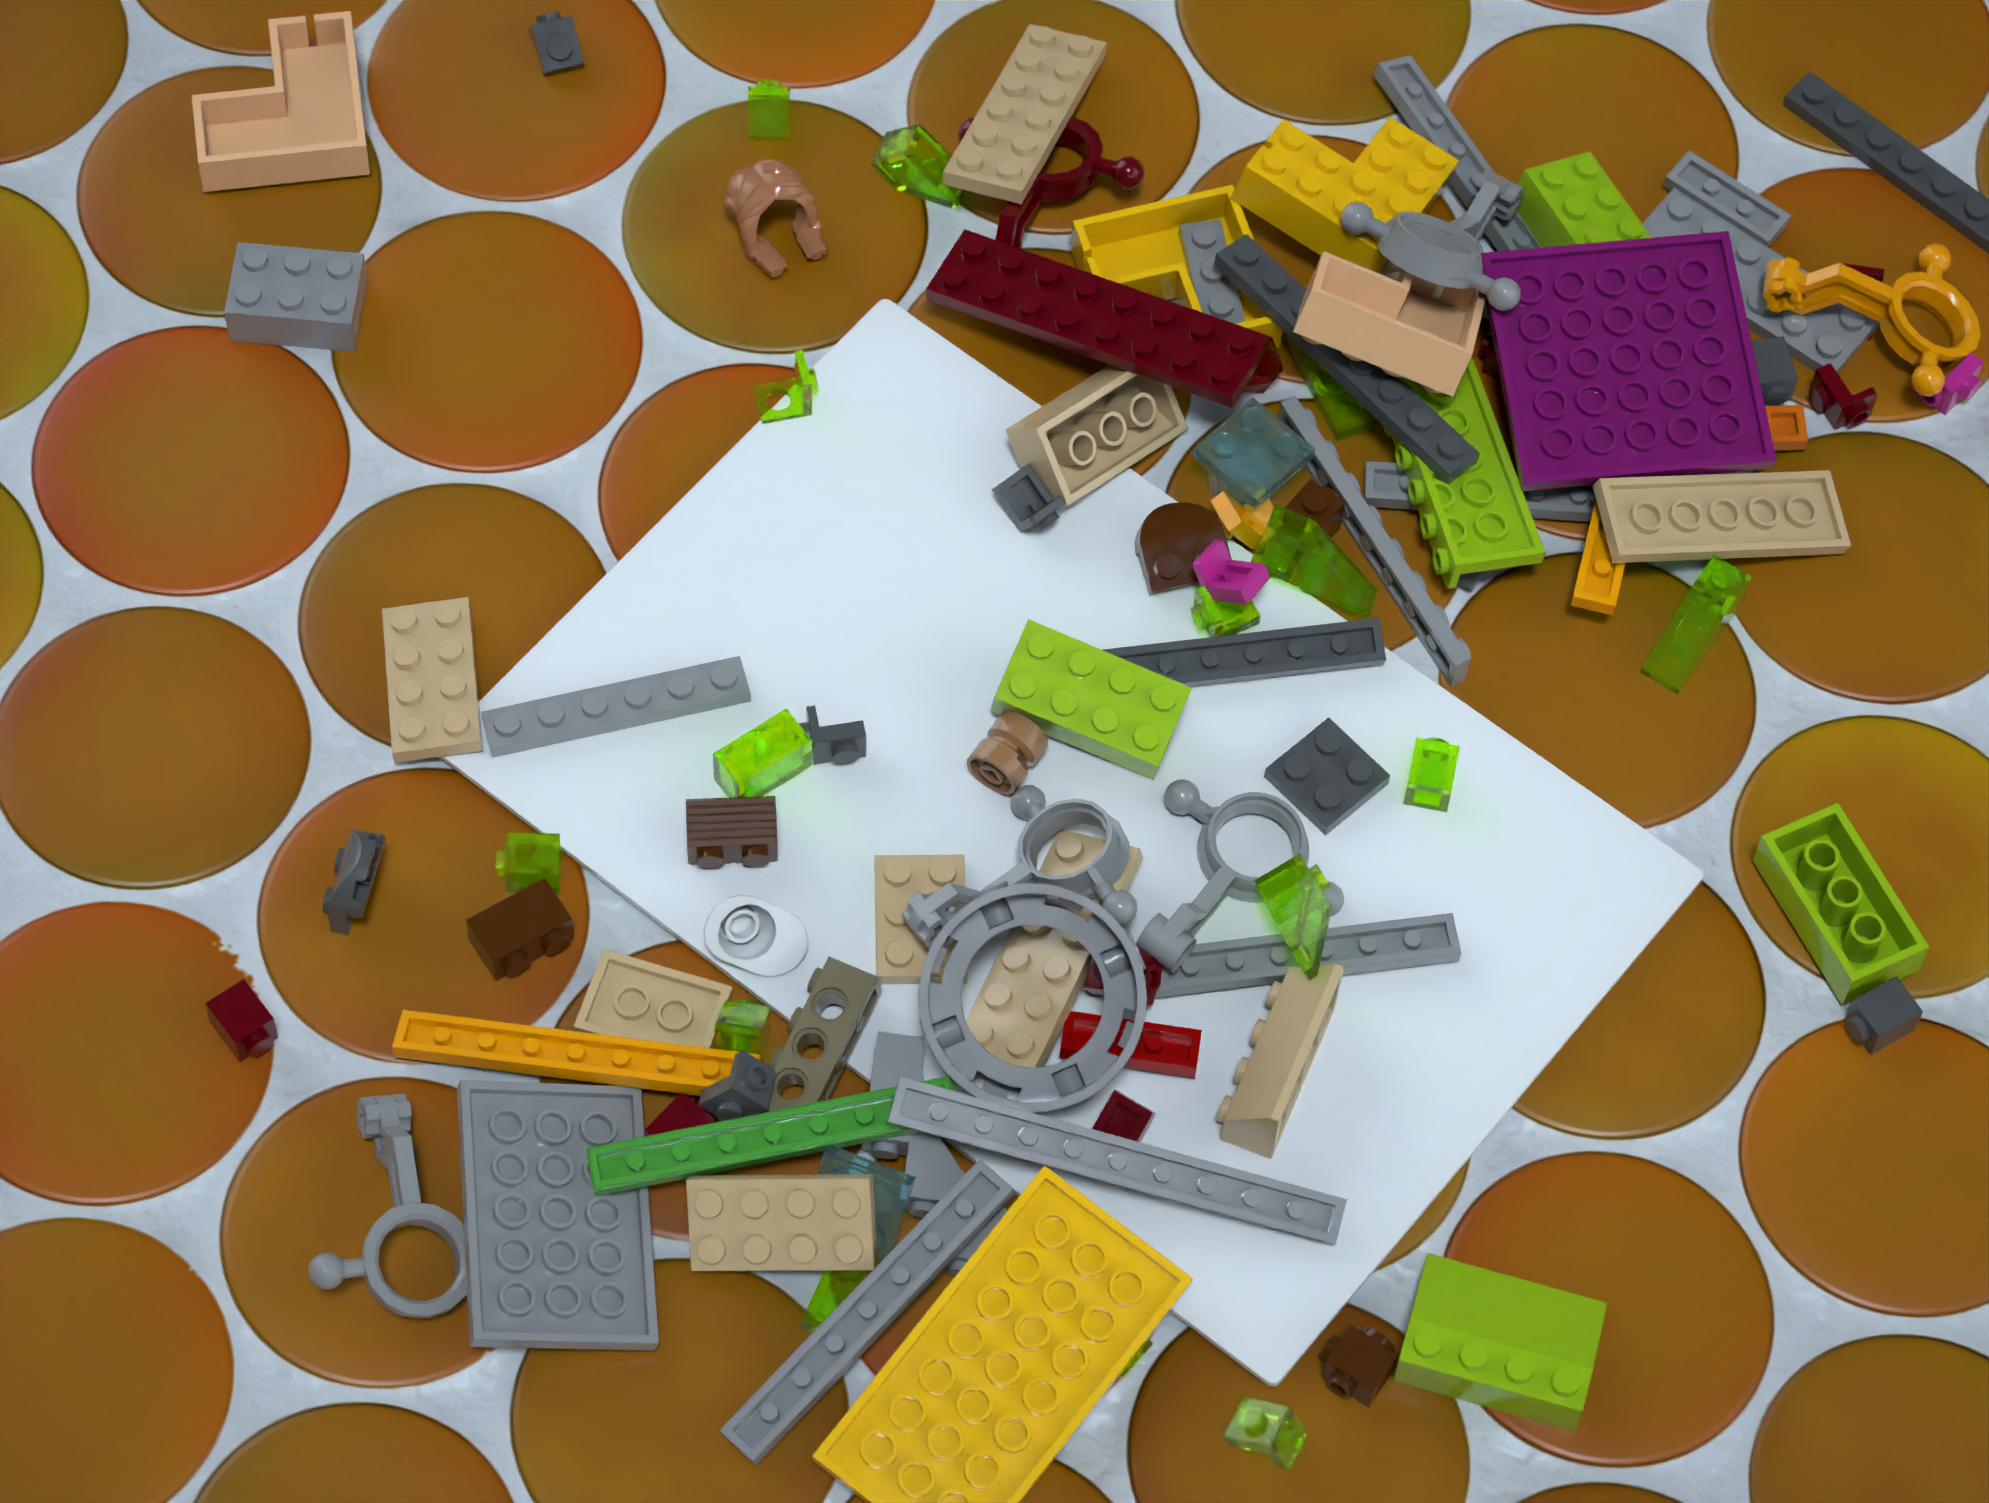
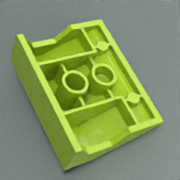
M1427 1253L1393 1381L1575 1432L1583 1412L1594 1368L1607 1303Z

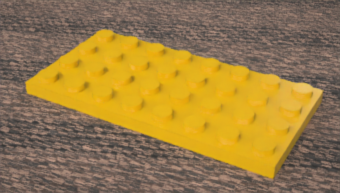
M1044 1165L812 1455V1461L866 1503H1020L1187 1290L1193 1278Z

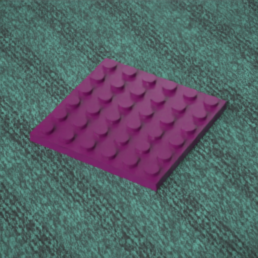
M1729 231L1485 252L1481 254L1484 275L1494 280L1503 277L1513 279L1521 291L1520 301L1516 307L1508 311L1496 310L1492 307L1487 295L1485 300L1521 491L1594 485L1599 478L1700 475L1773 468L1776 456Z

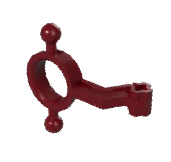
M1071 116L1055 146L1075 150L1086 159L1078 167L1067 172L1054 174L1039 173L1022 204L1008 201L1000 213L996 240L1021 249L1024 230L1042 201L1056 202L1072 199L1083 194L1100 175L1113 177L1115 183L1123 189H1133L1143 181L1145 174L1143 165L1134 157H1123L1118 161L1102 158L1103 145L1099 133L1087 122ZM969 118L960 125L958 132L960 142L974 118Z

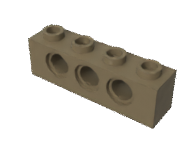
M830 956L823 969L819 967L815 969L808 983L807 992L810 995L804 1008L797 1007L794 1011L787 1030L791 1034L784 1048L778 1047L769 1062V1066L775 1069L776 1076L768 1109L761 1113L830 1100L882 993L877 976ZM836 1004L844 1008L837 1018L825 1019L821 1017L823 1009L829 1005ZM817 1044L824 1047L822 1054L815 1059L801 1057L802 1051L809 1045ZM797 1084L804 1087L802 1095L797 1099L787 1100L781 1097L784 1089L790 1085Z

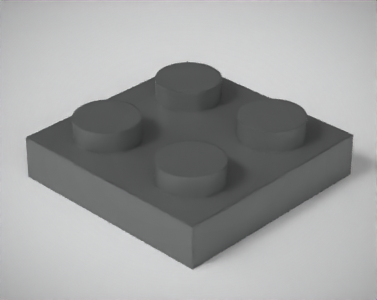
M1329 717L1265 769L1264 777L1325 836L1387 786L1390 780V774Z

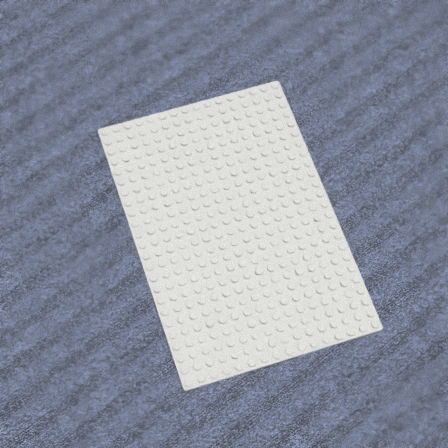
M881 299L479 701L483 751L442 756L439 758L789 1022L797 1007L804 1008L810 995L807 992L810 978L817 967L823 969L829 956L876 976L875 855L964 854L965 887L978 891L987 887L1021 862L1019 838L1026 824L1031 819H1022L1014 813L1011 806L1013 794L1003 795L994 792L979 782L970 772L967 766V759L979 742L984 738H988V730L1000 716L991 711L993 699L1028 619L1101 650L1347 622V620L1227 537L1232 560L1265 564L1270 575V579L1247 604L1206 599L1200 584L1149 595L1140 556H1136L1135 553L1136 534L1144 519L1154 509L1165 504L1176 503L1177 501L1129 467L1069 506L1059 507L1055 510L1059 518L1042 530L1037 531L1035 526H1032L1020 532L991 489L1021 469L1006 429L1042 406L891 300ZM1385 648L1386 661L1382 665L1192 686L1154 780L1046 735L1048 739L1047 749L1035 765L1027 767L1028 774L1019 785V787L1034 785L1039 788L1045 795V807L1057 801L1075 798L1093 801L1120 823L1129 841V846L1140 848L1143 860L1128 890V893L1137 902V913L1130 923L1121 925L1125 932L1131 931L1135 943L1144 928L1156 914L1160 913L1167 919H1170L1182 903H1191L1209 882L1200 866L1197 851L1199 835L1204 823L1190 813L1185 815L1173 813L1165 803L1164 794L1167 787L1173 781L1179 779L1189 780L1194 783L1199 790L1200 799L1211 807H1218L1231 797L1248 792L1266 793L1285 801L1299 815L1308 838L1309 859L1304 873L1318 883L1329 881L1337 884L1344 895V904L1341 910L1330 917H1322L1314 913L1309 906L1308 897L1296 888H1293L1282 897L1267 902H1245L1227 896L1194 937L1197 939L1196 944L1453 913L1461 949L1459 961L1342 975L1335 1010L1272 1160L1220 1140L1223 1123L1216 1119L1224 1097L1226 1095L1234 1097L1239 1084L1233 1082L1242 1056L1250 1059L1255 1046L1249 1044L1257 1020L1260 1018L1266 1021L1271 1011V1008L1265 1005L1273 984L1155 998L1152 1006H1146L1144 1022L1202 1030L1195 1078L1123 1067L1104 1088L1079 1103L1052 1111L1032 1112L1092 1129L1113 1090H1118L1156 1113L1141 1143L1347 1199L1336 1244H1330L1046 1166L1193 1278L1192 1283L1170 1312L1270 1387H1275L1282 1382L1703 879V871L1698 866L1387 648ZM736 656L741 658L750 690L751 702L494 758L491 757L482 721V711ZM815 705L819 727L863 720L866 732V757L857 758L855 761L846 764L828 762L813 765L810 748L802 749L799 733V723L806 722V707ZM1329 717L1390 774V780L1387 786L1325 836L1264 777L1265 769ZM775 796L777 861H769L767 864L759 867L746 866L742 861L729 864L724 862L723 865L717 868H702L697 863L694 865L688 864L686 799ZM1246 813L1237 815L1225 822L1216 834L1217 850L1223 861L1231 869L1245 876L1267 877L1276 874L1285 868L1293 857V845L1288 832L1276 820L1262 814ZM1079 824L1063 829L1106 840V832L1097 826ZM1058 832L1054 833L1043 844L1037 856L1038 870H1040ZM743 894L760 898L788 910L800 919L806 929L808 946L805 957L796 968L784 975L772 977L752 973L719 959L711 953L705 944L703 932L707 916L710 914L712 907L728 897ZM1010 929L1004 930L983 944L967 967V983H962L961 992L965 1020L985 983ZM1084 982L1071 1011L1102 1015L1104 1006L1102 995H1095L1084 989ZM880 984L882 993L846 1066L871 1084L878 1031L924 1037L922 1071L924 1081L949 1076L937 1059L934 1058L919 1023L921 1020L919 1012V984ZM836 1004L829 1005L823 1009L821 1017L825 1019L837 1018L844 1008ZM1124 1008L1123 1019L1135 1020L1136 1012ZM1063 1028L1045 1066L1065 1060L1064 1058H1059ZM979 1071L976 1072L973 1080L975 1085L982 1088L983 1084L987 1082L995 1087L1009 1091L1007 1099L1017 1101L1021 1088L999 1083ZM952 1079L955 1092L975 1097ZM941 1137L973 1163L981 1159L1014 1188L1015 1195L1018 1197L1044 1166Z

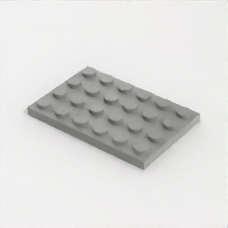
M460 1080L457 1086L470 1347L655 1351L659 1344L648 1186L595 1197L586 1148L645 1136L641 1088L608 1085Z

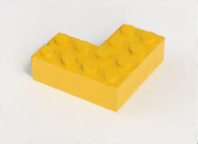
M1389 117L1356 161L1352 163L1283 119L1268 137L1265 144L1260 147L1245 166L1230 198L1320 256L1325 251L1382 274L1390 261L1381 254L1378 248L1379 239L1368 233L1362 235L1348 233L1340 221L1343 209L1351 202L1365 203L1372 209L1374 218L1384 223H1387L1401 212L1410 211L1427 214L1443 193L1460 160L1392 117Z
M1232 184L1074 220L1072 225L1071 252L1076 266L1080 270L1166 300L1175 298L1177 304L1202 312L1187 272L1178 234L1179 225L1221 219L1227 246L1246 234L1252 239L1253 236L1241 205L1230 198L1234 191ZM1237 287L1245 321L1236 324L1268 335V350L1280 348L1283 329Z

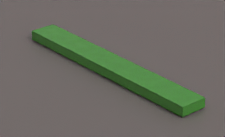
M950 1076L920 1081L954 1091ZM895 1086L586 1148L593 1191L596 1197L686 1179L689 1176H701L921 1131L887 1122L896 1089Z

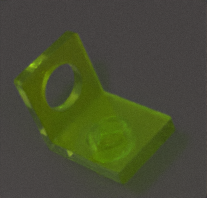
M803 350L794 351V378L753 386L761 423L767 424L812 415V395L818 394V383L814 368L808 369ZM781 392L786 394L791 402L783 410H773L766 404V399L772 393Z

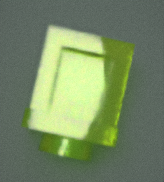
M758 79L757 86H748V137L790 138V87H782V80Z
M1205 586L1195 590L1194 606L1191 607V615L1197 628L1200 631L1206 630L1209 637L1234 635L1260 624L1261 615L1252 600L1247 604L1213 600Z
M1243 1397L1223 1437L1230 1446L1268 1454L1279 1468L1289 1470L1296 1455L1300 1453L1304 1446L1307 1430L1290 1407Z

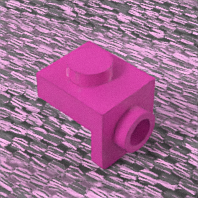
M1970 352L1945 378V384L1939 393L1928 397L1920 395L1914 388L1913 392L1919 396L1924 404L1936 408L1946 416L1961 399L1968 401L1977 392L1982 383L1978 376L1984 361Z
M1214 540L1193 562L1194 571L1206 599L1247 604L1270 579L1265 564L1231 560L1225 542L1222 540Z

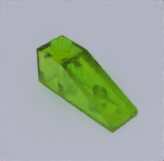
M1714 555L1692 585L1640 673L1678 694L1743 604L1752 576Z
M1299 853L1254 880L1290 951L1310 981L1318 976L1332 906L1324 891L1331 886L1318 864L1309 868Z

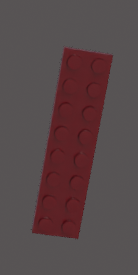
M966 229L963 230L926 288L927 300L1230 408H1233L1269 348V336Z

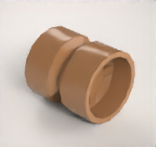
M1004 711L988 730V738L981 740L968 757L967 766L974 777L987 788L1003 795H1011L1027 776V767L1035 765L1047 749L1048 739L1040 727L1029 718L1014 711Z

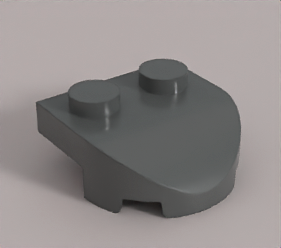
M351 828L346 847L338 850L334 872L337 874L333 888H327L323 901V913L328 914L331 932L349 935L353 918H363L386 841L383 834Z

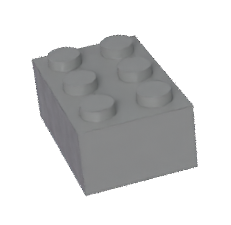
M238 242L224 311L229 341L355 352L368 283L364 254Z

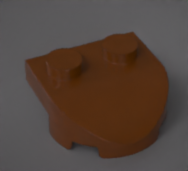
M1176 502L1154 509L1144 519L1136 534L1135 553L1136 556H1140L1149 595L1200 584L1193 568V562L1214 540L1224 541L1230 555L1224 528L1214 513L1197 504Z

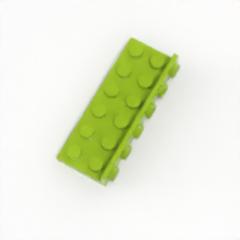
M1471 357L1453 397L1444 393L1430 392L1420 383L1405 377H1399L1480 453L1477 464L1446 484L1384 426L1386 435L1392 436L1396 447V464L1399 470H1405V475L1408 479V497L1412 505H1417L1420 514L1422 536L1425 540L1429 539L1431 544L1434 570L1438 575H1442L1446 588H1456L1461 574L1542 563L1546 552L1523 491H1521L1518 477L1473 357Z

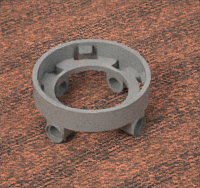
M1007 881L970 896V902L950 918L935 938L926 956L919 984V1012L921 1020L919 1023L934 1058L937 1059L942 1068L957 1084L975 1097L1028 1112H1043L1065 1108L1096 1094L1113 1080L1125 1066L1139 1041L1144 1025L1147 993L1143 970L1147 968L1131 931L1125 932L1119 922L1107 910L1089 897L1057 885L1045 883L1008 885ZM1047 895L1057 896V903L1079 912L1085 907L1092 912L1089 921L1087 922L1068 910L1045 905ZM1022 925L1048 926L1061 930L1075 938L1089 951L1095 960L1104 985L1103 1011L1100 1022L1092 1037L1071 1057L1044 1067L1013 1065L989 1053L971 1033L962 1009L961 992L963 978L975 953L995 935L1004 930ZM950 937L958 940V943L949 956L940 985L930 981L931 972L939 973L942 961L948 950L942 945ZM1124 1008L1136 1012L1134 1023L1126 1022L1123 1034L1118 1042L1123 1051L1117 1056L1107 1051L1119 1031ZM979 1071L999 1083L1021 1088L1017 1101L1007 1099L1009 1091L995 1087L987 1082L983 1084L982 1088L975 1085L973 1080L976 1072Z

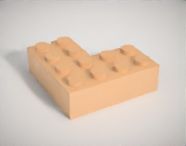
M351 11L315 14L314 23L318 46L313 47L309 45L305 16L268 19L275 86L192 95L197 158L203 192L370 174Z
M1323 251L1304 293L1293 332L1301 335L1312 344H1324L1339 350L1351 360L1366 361L1380 367L1391 376L1405 377L1420 383L1430 392L1444 393L1453 397L1473 354L1486 295L1474 288L1458 289L1444 287L1439 300L1431 297L1437 284L1423 280L1403 269L1396 281Z

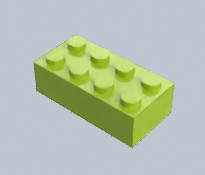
M1590 151L1525 169L1517 183L1524 187V197L1516 212L1541 247L1652 238Z
M1028 619L994 696L991 711L999 715L1004 711L1020 713L1038 725L1046 735L1154 780L1192 688Z
M1839 803L1761 836L1752 861L1842 1005L1853 1001L1896 976L1900 980L1920 971L1930 947Z

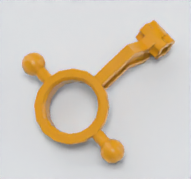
M1932 243L1922 249L1918 258L1921 270L1924 272L1906 273L1897 279L1891 287L1841 263L1806 274L1799 270L1800 262L1787 257L1783 260L1772 259L1765 268L1763 298L1767 300L1766 307L1773 312L1780 313L1784 310H1791L1799 315H1804L1840 303L1878 321L1880 329L1892 349L1901 358L1917 367L1911 377V383L1914 390L1922 396L1930 397L1942 390L1945 384V376L1942 370H1945L1955 361H1962L1970 352L1972 353L1977 348L1981 336L1979 321L1970 303L1954 286L1942 279L1943 273L1949 269L1952 262L1949 249L1942 244ZM1902 300L1921 304L1933 312L1945 325L1951 336L1953 347L1938 346L1922 337L1907 320L1903 312Z

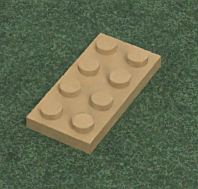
M469 597L383 608L382 617L391 748L394 762L399 763L483 751L472 611Z
M873 1174L689 1176L686 1179L691 1271L874 1270L878 1265Z

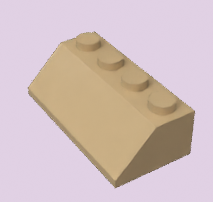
M1108 365L1006 429V433L1021 468L1030 463L1052 497L1055 499L1062 495L1066 501L1062 506H1069L1186 431L1188 427L1171 386Z
M1328 964L1288 968L1282 983L1274 981L1265 1005L1270 1007L1271 1011L1266 1021L1260 1018L1257 1020L1249 1044L1255 1046L1250 1059L1242 1056L1233 1079L1234 1083L1239 1084L1234 1097L1226 1095L1219 1109L1216 1120L1223 1123L1220 1140L1272 1160L1335 1010L1344 970L1343 966Z

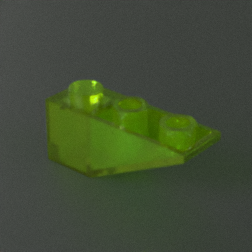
M1275 504L1256 544L1250 562L1265 564L1270 578H1278L1299 587L1309 595H1317L1338 604L1348 612L1359 613L1369 617L1378 591L1377 588L1316 521Z

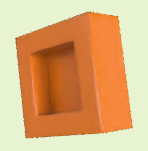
M1803 405L1765 406L1774 451L1805 450L1808 436Z

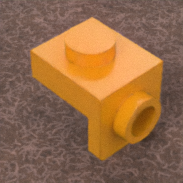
M1222 491L1210 501L1219 515L1217 518L1224 528L1226 537L1232 539L1235 536L1252 550L1275 533L1284 523L1272 500L1264 492L1257 494L1245 505H1241L1225 491Z

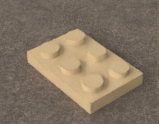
M964 854L875 855L876 976L879 978L880 984H920L923 965L930 949L921 942L904 921L902 913L907 908V901L919 892L922 894L935 893L948 883L965 887ZM954 939L951 944L945 947L948 950L942 961L939 973L931 972L930 981L941 984L946 963L958 940ZM967 969L963 978V983H967Z
M603 949L573 1029L578 1032L713 1048L732 998L733 988L726 984Z

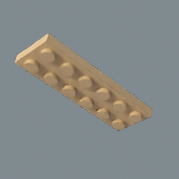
M1029 24L943 171V185L1022 204L1104 60L1107 42L1054 30L1046 26Z
M1830 470L1599 478L1593 486L1613 563L1844 554L1851 547Z
M1062 829L1058 831L1039 871L1051 876L1072 874L1088 866L1101 853L1106 840ZM1129 846V860L1121 877L1112 885L1116 890L1128 892L1143 860L1140 848ZM1098 896L1092 899L1102 906L1103 902ZM1044 903L1045 905L1068 910L1087 922L1092 914L1085 907L1079 912L1068 906ZM1022 925L1011 928L966 1019V1023L975 1039L989 1053L1007 1063L1022 1067H1044L1087 978L1092 959L1089 951L1069 934L1052 927Z

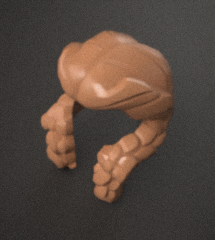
M771 159L762 160L751 167L740 169L731 176L727 185L728 195L723 200L724 208L729 214L737 218L747 257L751 261L755 259L756 265L763 268L765 274L770 275L771 278L779 277L783 274V270L788 267L785 264L784 257L779 255L774 247L770 246V242L766 238L757 235L760 215L771 210L779 200H795L797 202L796 219L793 221L792 226L794 233L797 235L798 245L802 248L806 258L819 260L823 255H826L827 247L822 240L821 223L817 218V206L813 203L815 198L803 184L796 170H791L784 162Z

